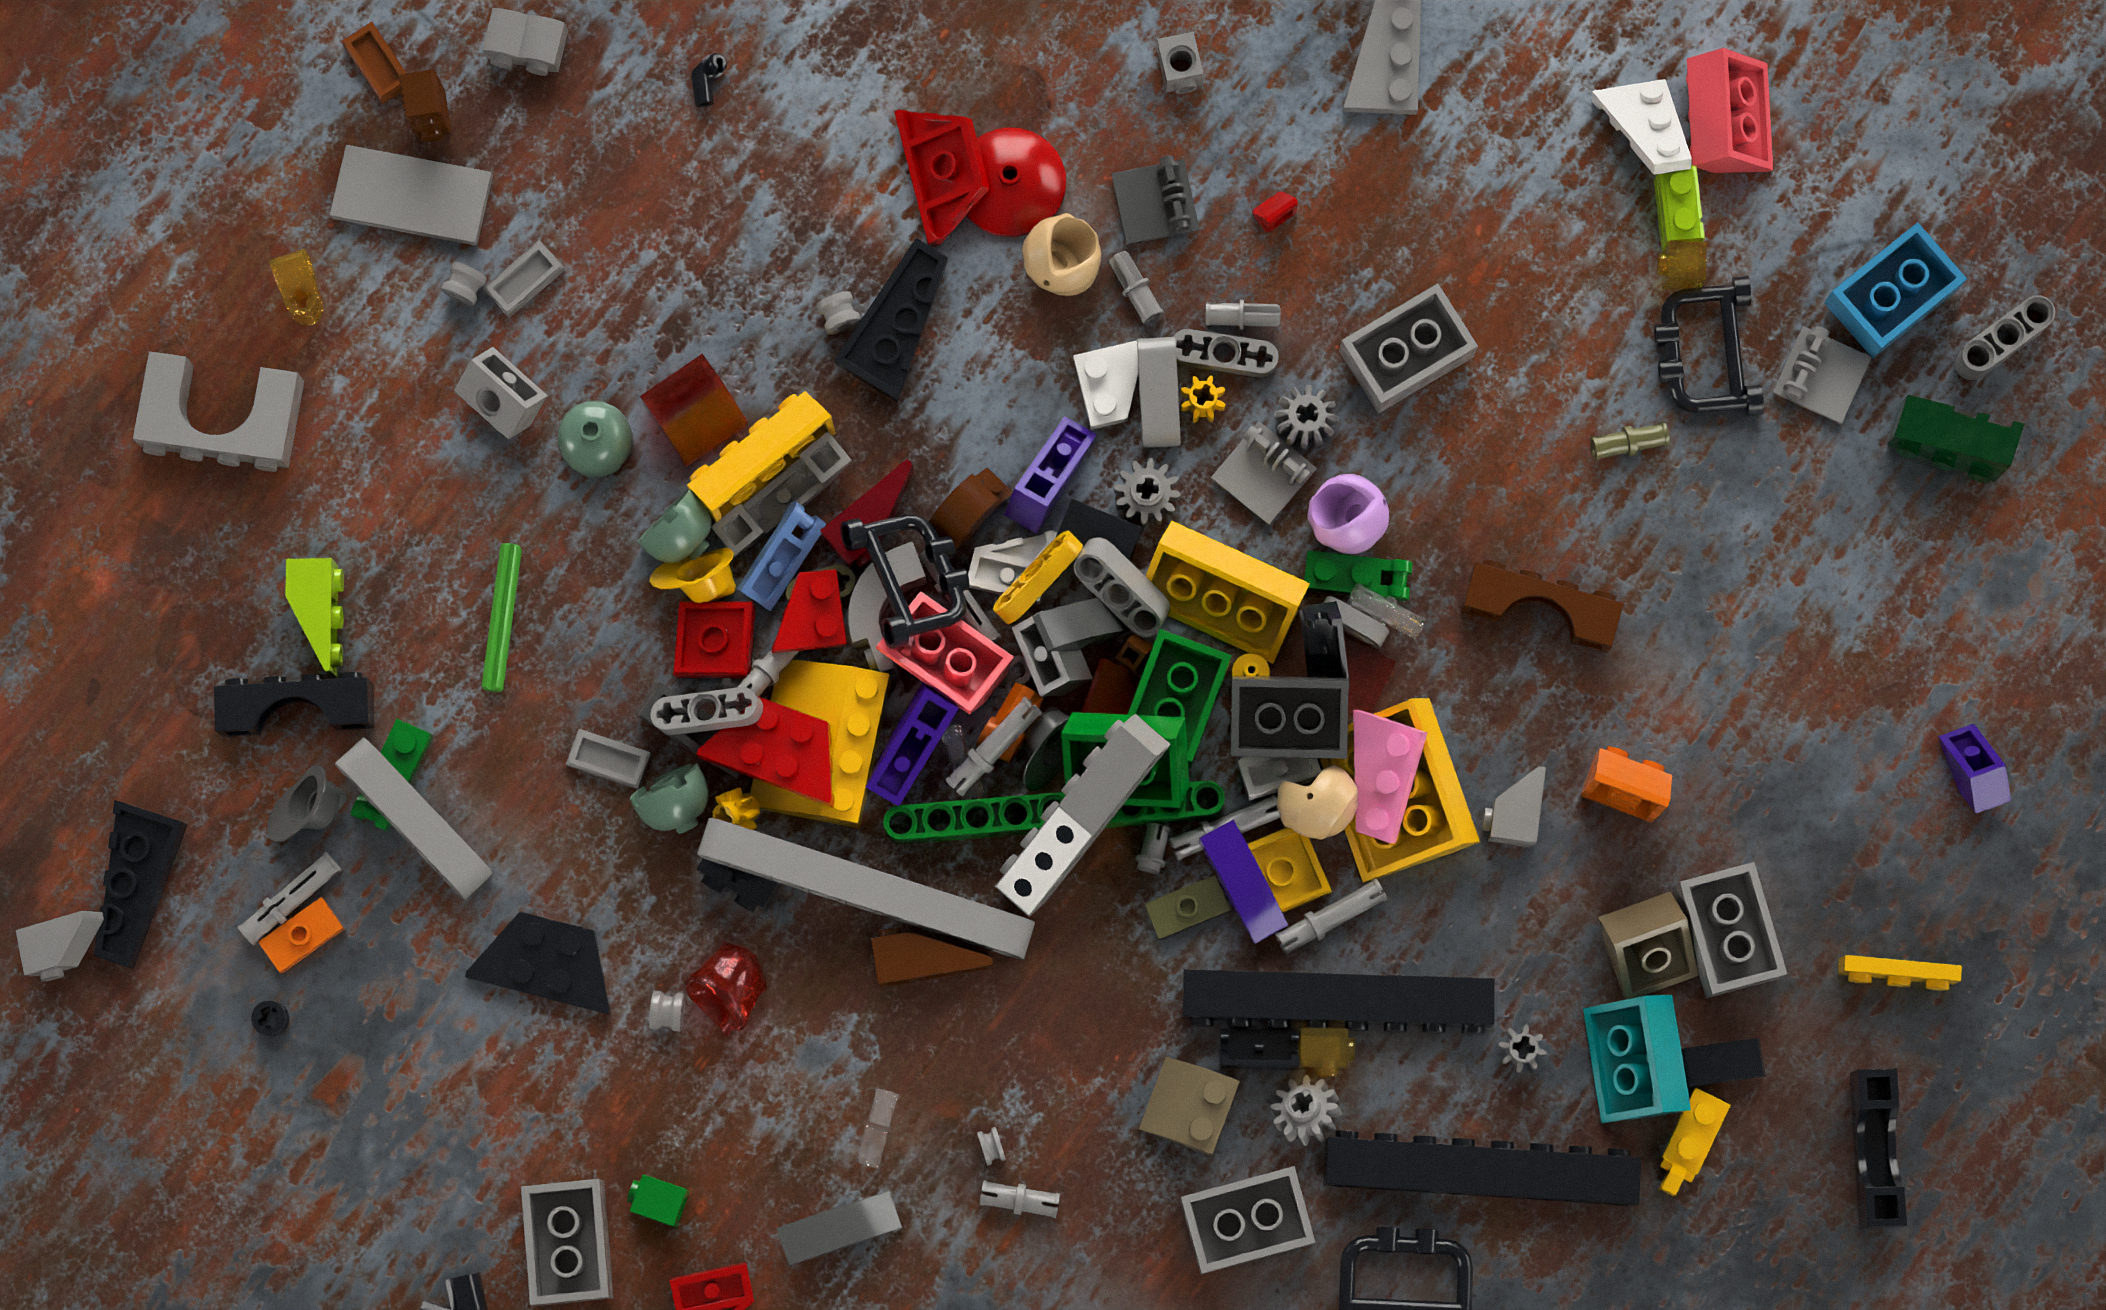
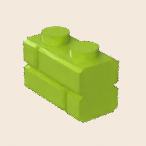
M1691 165V169L1657 174L1654 179L1662 252L1699 249L1705 236L1703 223L1700 222L1702 210L1697 167Z

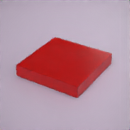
M679 602L673 675L676 678L745 679L751 672L756 605L753 602Z

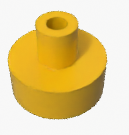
M1248 653L1240 656L1235 661L1231 676L1269 677L1270 668L1263 657Z

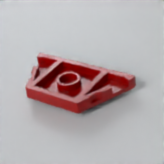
M898 109L894 113L927 243L936 247L941 245L990 189L973 121L965 116H946L937 113H918Z
M759 697L763 704V712L757 722L749 726L720 729L697 750L696 755L700 759L829 807H833L835 803L834 794L832 793L831 775L833 773V762L830 756L831 726L827 721ZM745 708L740 712L741 714H745Z

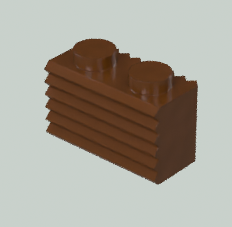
M429 69L401 74L398 80L400 82L399 87L402 90L400 93L403 97L401 100L404 104V116L415 137L423 142H435L443 139V135L452 133L446 93L435 70Z

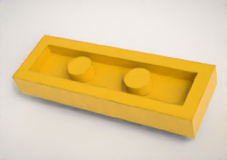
M1845 955L1838 960V974L1849 975L1848 981L1854 983H1872L1873 977L1887 979V985L1910 987L1911 981L1926 982V989L1949 990V984L1954 985L1961 981L1962 965Z

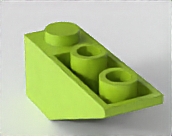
M332 558L286 559L285 596L324 671L330 677H337V666L343 665L342 644H337V629H343L344 624L343 607L338 606V592H343L344 590L343 569H338V565Z

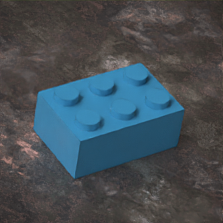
M1917 222L1836 287L1824 303L1874 359L1955 294L1967 278Z

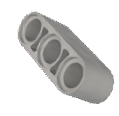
M2041 295L2032 296L1971 339L1956 356L1955 369L1957 373L1964 379L1977 380L2041 335L2054 320L2055 307L2047 297ZM2027 310L2037 311L2042 317V323H2034L2029 320ZM2004 331L2010 334L2013 344H2002L1997 337V332ZM1974 352L1981 356L1983 366L1976 367L1972 365L1967 358V353Z
M1175 337L1137 339L1142 447L1180 446Z
M1100 537L1088 540L1074 563L1075 575L1132 632L1141 637L1156 635L1169 613V600L1111 542ZM1089 558H1095L1101 565L1093 563ZM1116 584L1123 585L1128 591L1121 590ZM1143 610L1151 612L1155 617L1148 616Z

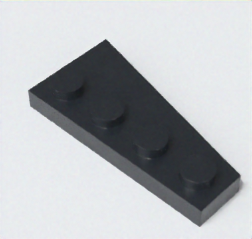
M916 238L834 359V363L898 403L948 263V257Z
M114 800L113 814H115L114 830L110 832L108 848L111 849L109 868L105 870L103 886L106 887L104 905L100 906V912L103 913L104 920L96 934L94 956L134 969L188 825L184 822Z

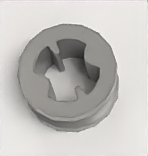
M996 1127L991 1128V1132L988 1134H984L982 1131L977 1132L987 1166L992 1165L994 1159L1006 1160Z

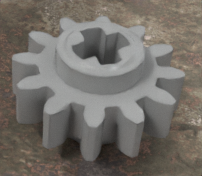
M1150 458L1146 468L1142 469L1135 460L1132 463V474L1124 470L1120 471V479L1125 485L1117 484L1114 486V493L1124 496L1117 500L1116 508H1129L1126 513V520L1128 522L1134 519L1135 515L1140 516L1142 527L1147 525L1148 517H1153L1154 521L1161 525V512L1164 511L1169 515H1174L1175 508L1169 501H1179L1181 493L1170 488H1174L1178 484L1179 479L1176 476L1165 477L1168 473L1167 464L1161 466L1159 470H1155L1153 458ZM1144 486L1153 487L1152 492L1157 493L1151 494L1150 500L1142 499V493L1137 492H1142Z
M1305 1075L1303 1084L1300 1086L1290 1079L1288 1084L1291 1090L1288 1093L1283 1090H1277L1276 1093L1281 1103L1271 1105V1110L1276 1116L1273 1122L1277 1130L1284 1131V1135L1289 1142L1295 1140L1298 1135L1304 1146L1308 1145L1311 1135H1315L1320 1142L1324 1141L1322 1130L1327 1128L1330 1131H1335L1337 1128L1331 1117L1336 1118L1342 1115L1339 1106L1336 1104L1339 1098L1335 1090H1328V1085L1324 1079L1317 1081L1314 1086L1309 1075Z

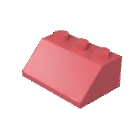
M1725 48L1687 58L1686 83L1689 96L1688 119L1690 122V155L1692 165L1712 173L1773 171L1768 64Z
M921 591L908 606L914 620L948 611ZM962 620L950 627L910 636L909 643L906 646L890 649L884 637L876 646L878 651L969 715L982 706L1007 676L1014 656Z

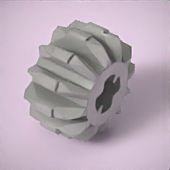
M1306 385L1304 395L1302 396L1297 388H1291V399L1281 397L1278 404L1282 410H1277L1274 413V419L1282 422L1277 426V433L1285 434L1290 432L1286 443L1290 446L1297 438L1300 439L1301 450L1307 449L1308 440L1310 439L1317 448L1321 447L1323 444L1321 435L1326 438H1332L1334 431L1330 426L1338 424L1339 420L1337 415L1330 413L1336 408L1335 401L1323 403L1326 397L1325 390L1319 391L1316 397L1312 396L1311 385ZM1307 412L1313 414L1312 420H1307L1305 424L1299 421L1300 415H1305Z

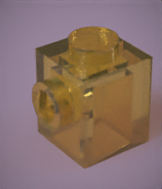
M1668 242L1664 252L1658 254L1657 274L1662 275V289L1683 290L1703 286L1706 280L1707 242Z
M1301 1027L1299 1031V1070H1315L1316 1077H1338V1071H1345L1347 1063L1354 1062L1355 1038H1348V1029Z

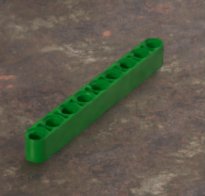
M1213 781L1189 782V788L1181 807L1176 811L1168 813L1161 810L1160 807L1141 806L1142 808L1139 813L1129 816L1119 809L1105 828L1147 825V823L1165 824L1214 819L1223 809L1225 795L1219 784ZM1208 791L1213 793L1217 797L1218 804L1209 810L1201 808L1196 801L1197 796L1201 792ZM1063 792L899 805L887 811L884 816L883 825L888 838L896 844L903 845L1027 835L1034 827L1039 830L1045 823L1040 818L1045 807L1052 804L1055 800L1060 804L1066 795ZM1012 807H1020L1025 810L1027 817L1023 823L1012 825L1005 819L1007 810ZM974 810H982L988 815V822L983 827L974 828L967 823L969 813ZM936 813H944L950 818V824L945 830L935 831L929 826L931 816ZM898 816H906L912 821V826L907 833L896 834L890 828L893 819Z

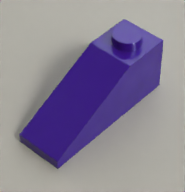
M1064 416L1015 486L1004 516L1037 534L1055 508L1097 434Z
M922 682L895 728L866 784V788L899 806L958 711V706Z

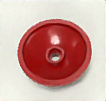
M1000 128L987 132L977 138L990 189L966 215L973 224L993 235L1019 237L1028 235L1033 227L1043 219L1057 214L1065 196L1066 172L1058 152L1046 139L1032 131L1021 128ZM1007 170H1014L1017 176L1012 180L1004 178L1003 174Z

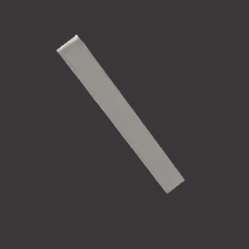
M715 818L708 819L697 856L721 865L1016 959L1024 960L1035 922L1030 919Z

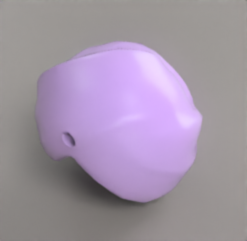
M1342 474L1328 479L1309 501L1307 518L1316 539L1322 545L1331 547L1344 554H1358L1370 549L1384 535L1389 524V508L1384 495L1371 481L1355 474Z

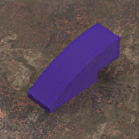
M1231 820L1200 837L1199 844L1216 872L1218 881L1254 945L1288 927V923L1235 821Z

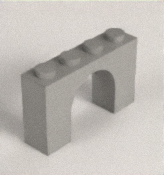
M149 351L133 434V440L140 447H143V452L157 456H165L166 451L178 452L181 458L192 461H202L203 456L217 458L218 463L227 466H240V461L255 463L254 468L269 472H276L277 467L289 468L304 387V380L298 372L260 367L254 405L247 420L240 427L229 433L209 435L194 429L187 416V401L194 365L186 356Z

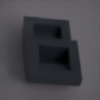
M1760 1038L1681 1049L1687 1088L1766 1077Z

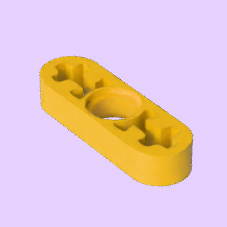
M1070 531L1059 534L998 598L993 606V611L1006 624H1011L1019 619L1079 555L1083 548L1082 543Z

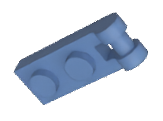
M796 501L790 503L785 509L782 520L737 587L738 591L768 611L773 609L821 535L820 530L826 525V522L818 516L811 517L805 513V508ZM796 525L803 529V534L799 539L791 534Z

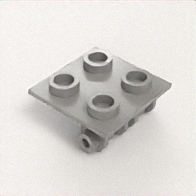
M1802 326L1772 393L1842 424L1872 357L1829 338L1830 332L1823 327L1816 326L1813 331Z
M1258 421L1254 427L1251 426L1243 435L1244 439L1211 476V479L1270 525L1317 468Z

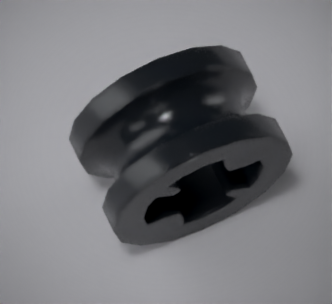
M264 1001L254 1008L251 1021L257 1032L266 1036H277L287 1029L290 1016L284 1005L275 1001ZM269 1008V1011L274 1013L278 1011L279 1016L275 1019L276 1026L272 1029L270 1025L266 1024L263 1026L261 1022L266 1018L265 1011Z

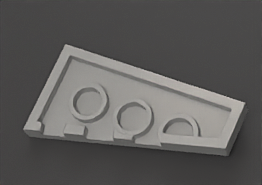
M1375 0L1343 112L1417 115L1421 0Z

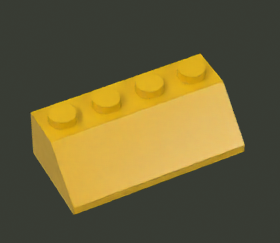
M806 391L798 397L796 394L787 397L778 406L780 410L769 420L764 417L757 421L749 429V436L740 443L733 441L719 453L721 457L710 467L707 464L699 467L690 476L691 482L687 484L688 489L706 507L714 523L718 522L738 504L743 505L800 459L799 454L826 432H829L832 436L836 434L831 415Z
M1174 521L1170 522L1159 541L1146 573V577L1169 600L1170 610L1167 616L1248 653L1260 655L1272 664L1282 647L1310 584Z

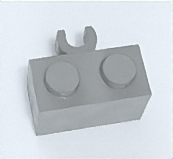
M1032 616L1012 627L1023 655L1015 656L1011 666L1023 664L1026 670L1024 676L1016 680L1017 683L1031 684L1034 682L1040 697L1064 696L1093 680L1081 649L1078 651H1047Z

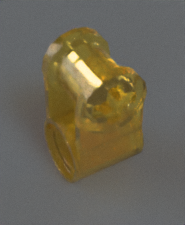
M303 248L270 259L269 263L274 279L281 292L284 304L288 311H290L293 319L302 325H312L319 321L323 315L324 306L316 284L315 271L307 250ZM303 299H308L306 300L307 306L304 308H300L302 305L301 301Z

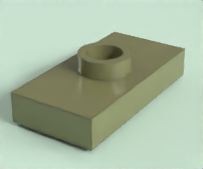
M1216 875L1144 904L1158 940L1230 912Z

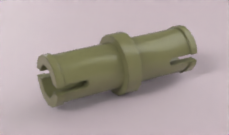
M1659 422V424L1635 429L1632 426L1622 427L1620 432L1596 437L1592 436L1589 442L1593 459L1600 460L1601 458L1625 453L1627 456H1634L1640 450L1668 446L1670 440L1666 424Z

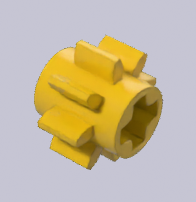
M1211 375L1207 381H1199L1196 376H1193V386L1191 389L1181 388V395L1189 399L1181 405V411L1190 410L1193 413L1194 423L1198 421L1199 417H1207L1210 422H1213V412L1215 409L1219 411L1225 410L1226 404L1217 400V398L1225 394V388L1219 387L1216 389L1213 385V376ZM1202 393H1207L1209 401H1206L1203 406L1197 404V398H1200Z
M741 787L716 796L715 799L719 805L712 811L713 818L751 830L757 828L753 820L758 818L760 808L753 795L749 793L742 794Z

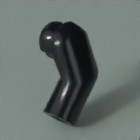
M713 53L707 55L691 73L696 107H708L714 104L711 86L727 67L726 58L722 54Z

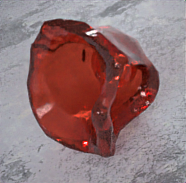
M723 942L722 946L684 981V989L688 997L719 1027L721 1034L725 1037H729L733 1029L741 1031L745 1028L759 996L768 990L764 971L757 956L749 949L729 942Z

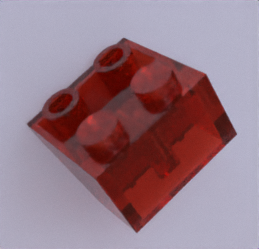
M703 353L640 396L644 407L686 466L749 424L725 384Z

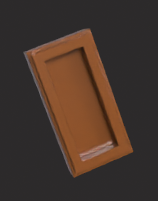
M370 22L341 41L382 104L402 91L399 87L400 82L398 78L401 74H406V71L373 22Z

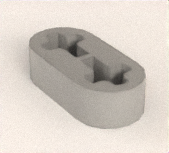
M1332 596L1326 597L1323 603L1337 601L1344 632L1378 649L1382 647L1390 633L1387 627Z

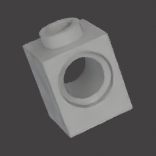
M1194 31L1157 39V55L1166 92L1175 91L1176 94H1185L1196 90L1197 86L1202 85L1203 69ZM1176 60H1185L1191 67L1186 71L1180 72L1173 69L1171 64Z

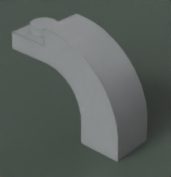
M913 541L885 553L902 593L927 584L926 576ZM872 562L860 576L851 595L848 610L849 632L854 649L866 645L870 646L869 649L863 650L870 670H878L892 676L896 674L892 660L876 649L877 644L883 638L881 633L882 615L890 602Z

